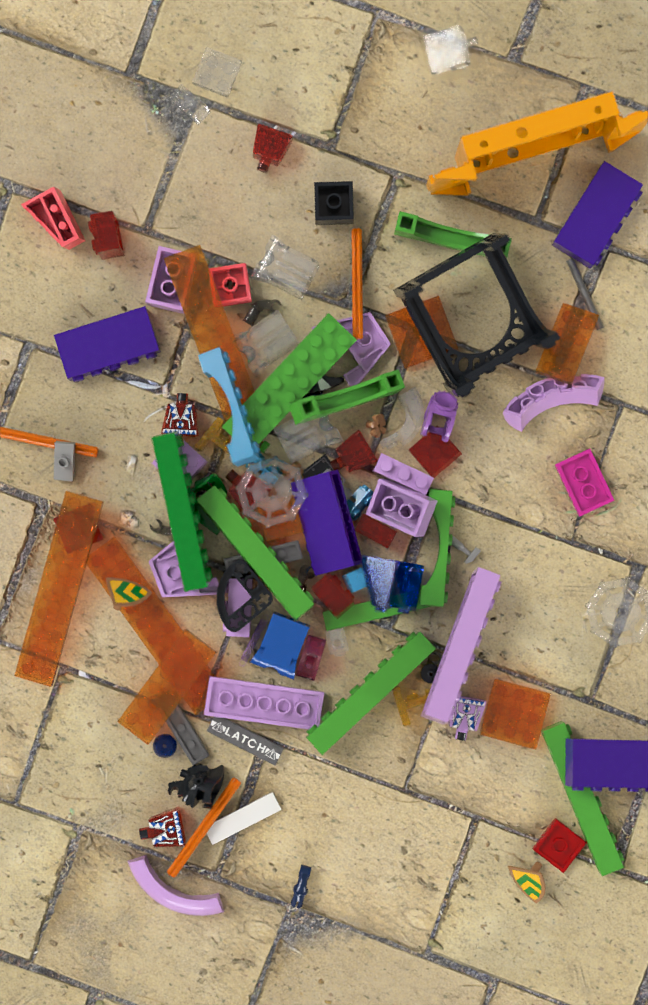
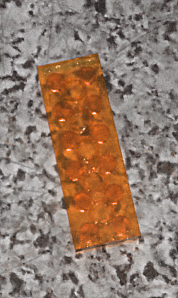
M185 629L117 722L149 745L217 651Z

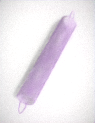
M260 619L261 625L260 623H258V629H255L254 634L250 639L251 646L250 643H248V651L246 648L244 651L245 655L243 654L241 656V660H243L244 656L245 663L247 662V658L249 659L253 637L255 642L256 632L258 637L259 627L261 632L262 622L264 627L265 620Z

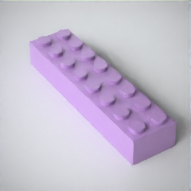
M480 567L472 573L422 710V717L440 724L448 723L449 720L452 721L455 714L453 709L454 703L459 702L462 691L459 689L468 678L467 667L472 665L475 658L473 650L479 646L482 638L479 635L480 631L485 629L488 622L486 614L489 610H492L495 602L492 599L493 595L499 591L501 581H499L500 575Z

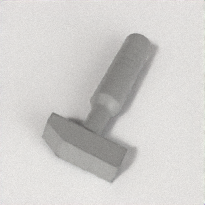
M452 535V545L468 556L464 562L466 564L472 562L480 553V550L475 547L470 552Z

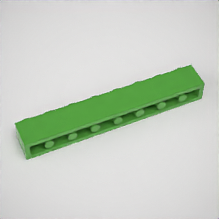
M214 485L197 499V504L295 621L298 620L314 606L312 602L314 598L308 591L304 593L300 588L302 585L295 576L291 577L289 575V568L283 561L279 563L275 558L277 556L275 551L270 546L267 548L263 544L265 540L258 532H253L250 528L252 524L246 517L242 519L238 514L240 512L238 507L233 502L230 504L226 499L228 496L222 488L217 489Z
M412 632L405 639L407 642L402 647L398 645L391 652L393 656L388 660L384 658L377 665L379 667L378 670L374 673L370 671L363 678L365 680L360 686L357 684L349 691L351 695L347 699L341 698L335 704L337 708L332 713L330 711L326 712L320 718L322 722L318 726L314 724L306 731L308 733L306 738L322 755L436 649L421 632Z
M559 721L540 729L598 872L601 876L624 868L622 861H624L623 855L620 850H616L614 845L617 843L613 832L609 833L607 825H609L607 816L600 811L602 804L599 797L594 796L593 791H590V787H584V791H574L572 787L565 786L566 739H571L570 735H573L569 724L565 725L563 721Z

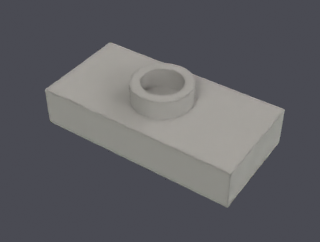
M56 441L54 450V480L73 481L75 442Z

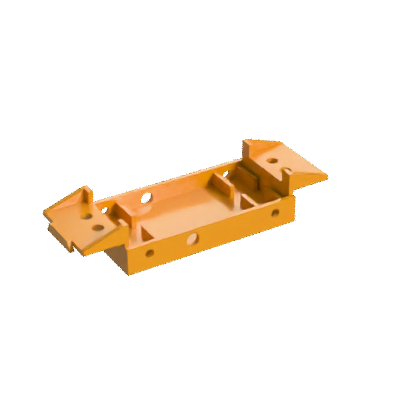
M612 91L462 136L454 157L457 168L450 167L444 169L440 173L435 174L434 179L433 174L429 175L426 184L427 189L431 195L468 196L471 195L468 181H476V174L602 136L608 153H611L643 130L648 123V110L644 112L636 111L624 118L622 115L619 116L620 112ZM582 129H588V134H583ZM510 148H515L518 151L516 158L508 156L507 151ZM474 161H479V162H480V166H479V167H475V166L473 165V162H474Z

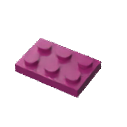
M587 449L555 464V468L578 517L615 501L591 449Z

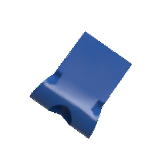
M274 611L262 644L249 663L262 668L273 667L280 675L294 680L297 658L310 625L298 620L295 621L291 617Z

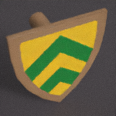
M105 578L113 608L117 611L121 607L140 604L152 594V591L134 581L122 578Z
M535 862L530 870L508 866L509 872L519 889L535 903L542 900L546 890L542 872H539L542 864Z

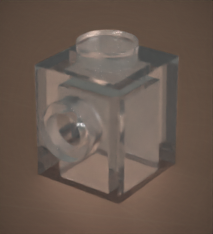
M344 627L325 631L330 655L334 654L335 657L346 655L345 651H348L349 648Z

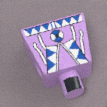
M461 696L459 702L454 703L453 709L455 714L452 721L449 720L448 725L456 728L455 739L466 741L468 730L477 731L487 701Z

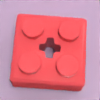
M246 263L208 269L215 308L252 302ZM229 281H232V284H235L232 290H229L228 287H225L226 285H228Z

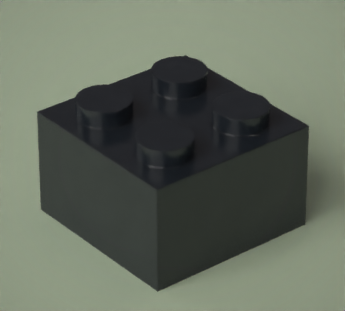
M353 181L314 182L315 225L353 224Z

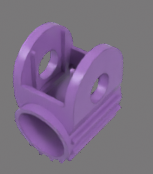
M445 390L443 392H435L432 395L424 414L420 435L427 436V432L442 435L441 440L446 443L448 442L459 404L454 397L455 395L445 392ZM434 413L445 417L444 427L437 428L431 425Z

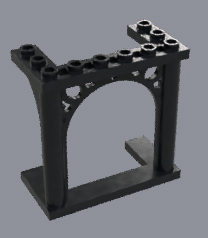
M492 233L393 290L396 297L401 298L445 380V383H443L445 389L457 397H465L472 393L471 390L475 388L473 382L479 380L480 375L485 372L489 374L495 371L496 366L501 363H509L513 360V356L528 352L530 350L529 347L535 345L543 349H549L557 344L556 341L561 339L556 331L547 329L539 320L505 257L501 247L511 241L508 234ZM483 251L508 300L510 321L506 333L495 346L481 353H462L450 347L442 339L419 293L424 291L423 284ZM518 317V322H522L523 325L515 324L514 320ZM519 328L523 331L524 336L516 339L512 336L511 331ZM508 339L515 342L513 344L509 343L508 346L505 345ZM494 350L495 354L491 356L490 352ZM456 354L457 357L454 360L450 355ZM467 358L468 367L466 370L460 371V360ZM479 358V363L476 362L473 366V359Z

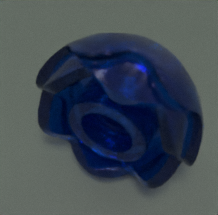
M162 734L154 739L153 750L157 756L168 758L176 751L177 742L170 734Z

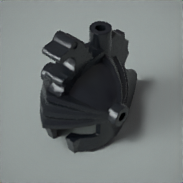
M199 764L187 770L182 769L180 777H183L184 780L168 783V794L171 795L173 790H178V798L183 797L182 802H186L187 806L190 805L191 808H194L202 800V803H204L203 808L212 809L214 800L224 780V766L220 765L217 768L209 769L207 765Z

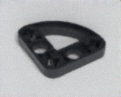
M243 560L234 561L226 569L219 582L217 608L223 624L231 632L241 630L273 602L272 593ZM237 563L239 565L244 564L243 570L246 574L248 571L251 572V575L247 576L244 581L240 579L243 577L242 573L235 572V565ZM234 575L252 598L229 616L225 605V592L230 578ZM249 578L257 580L258 585L255 589L247 587L246 583ZM260 594H268L270 596L268 598L269 602L267 604L265 602L261 603L259 606L262 609L258 610L257 605L252 600L255 599L258 602L261 599ZM247 605L254 607L255 613L253 616L245 615L244 608ZM240 611L242 617H244L247 621L244 623L243 620H241L240 622H238V628H231L230 619L233 618L234 620H236L238 617H240L239 615H237V613Z

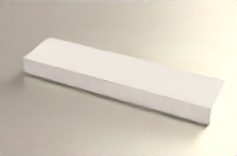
M271 792L216 820L208 830L207 835L213 845L280 811L281 807L274 793Z

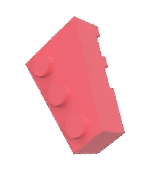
M52 187L21 204L62 247L70 250L86 241L61 190Z

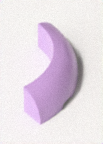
M565 374L536 382L527 387L526 391L521 395L515 396L503 411L504 418L510 426L522 432L529 421L552 407L572 403L598 406L603 393L605 377L589 374L568 377Z
M147 855L128 860L131 872L138 884L152 899L162 906L175 912L194 916L214 915L224 912L219 893L194 896L184 894L166 885L158 877L150 865Z

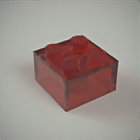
M113 210L90 214L91 221H88L90 233L92 232L94 237L91 243L96 255H99L102 260L125 256L118 218Z

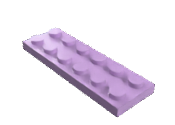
M209 676L204 715L309 729L314 724L316 726L320 724L324 692Z

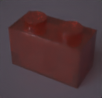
M364 513L354 529L357 533L387 549L397 531Z
M327 573L311 589L333 616L338 619L354 605L353 599L355 597L348 589L344 590L340 586L342 582L336 575L331 576L330 573Z

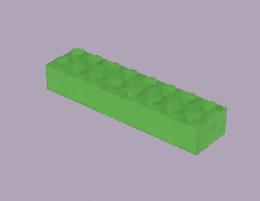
M329 313L242 404L247 409L248 416H246V419L253 427L254 434H252V437L258 445L290 412L289 407L295 401L301 400L357 341ZM232 416L222 426L231 436L233 433Z

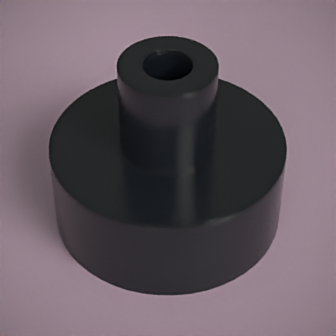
M434 664L424 665L421 669L422 679L427 683H433L438 667Z

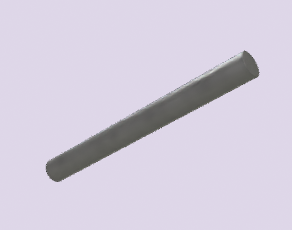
M574 259L567 260L568 267L596 329L604 328Z

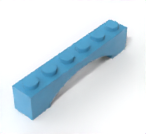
M218 347L198 355L203 373L209 378L213 376L218 381L230 403L233 417V433L231 443L227 447L232 463L239 467L259 459L258 452H260L258 443L253 440L252 434H254L251 423L247 422L246 416H248L245 405L241 404L242 394L239 387L235 385L234 381L237 379L233 369L230 370L228 363L231 360L227 351L224 352Z

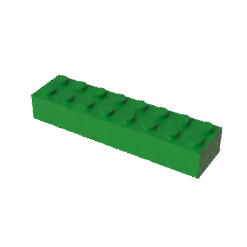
M178 431L155 435L151 439L184 591L206 588L209 586L210 581H212L213 575L211 567L207 568L206 564L209 557L207 548L203 549L202 545L203 541H205L203 530H199L198 526L199 522H201L200 514L194 508L197 501L195 492H191L190 489L192 484L191 473L186 471L188 459L186 453L183 454L182 447L184 446L182 434L179 435Z

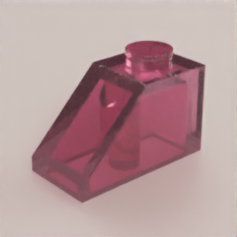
M312 635L307 636L296 676L315 680L326 643L325 639Z

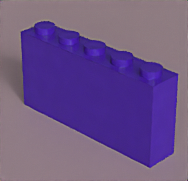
M604 161L552 243V246L589 269L593 265L597 266L603 258L600 255L603 249L607 250L613 241L610 239L613 233L617 234L623 225L620 223L623 217L627 218L633 209L630 207L632 202H637L643 192L640 189L643 184Z
M146 306L54 335L67 379L73 380V382L82 381L88 375H92V377L103 374L102 371L110 369V371L120 369L121 365L126 363L128 365L136 364L139 362V359L145 357L146 359L155 358L157 353L161 352Z
M339 470L328 471L291 482V492L295 498L296 511L300 517L301 529L306 539V548L310 554L311 567L315 576L362 564L363 560Z
M566 739L565 786L572 787L574 791H584V787H590V791H602V787H608L609 791L619 792L621 788H627L628 792H639V788H645V792H648V741Z

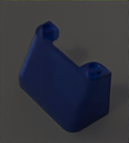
M362 555L361 566L372 606H375V610L387 612V609L393 607L398 608L397 612L409 614V610L416 611L424 565Z

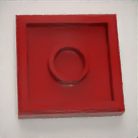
M555 818L532 849L564 873L587 842Z

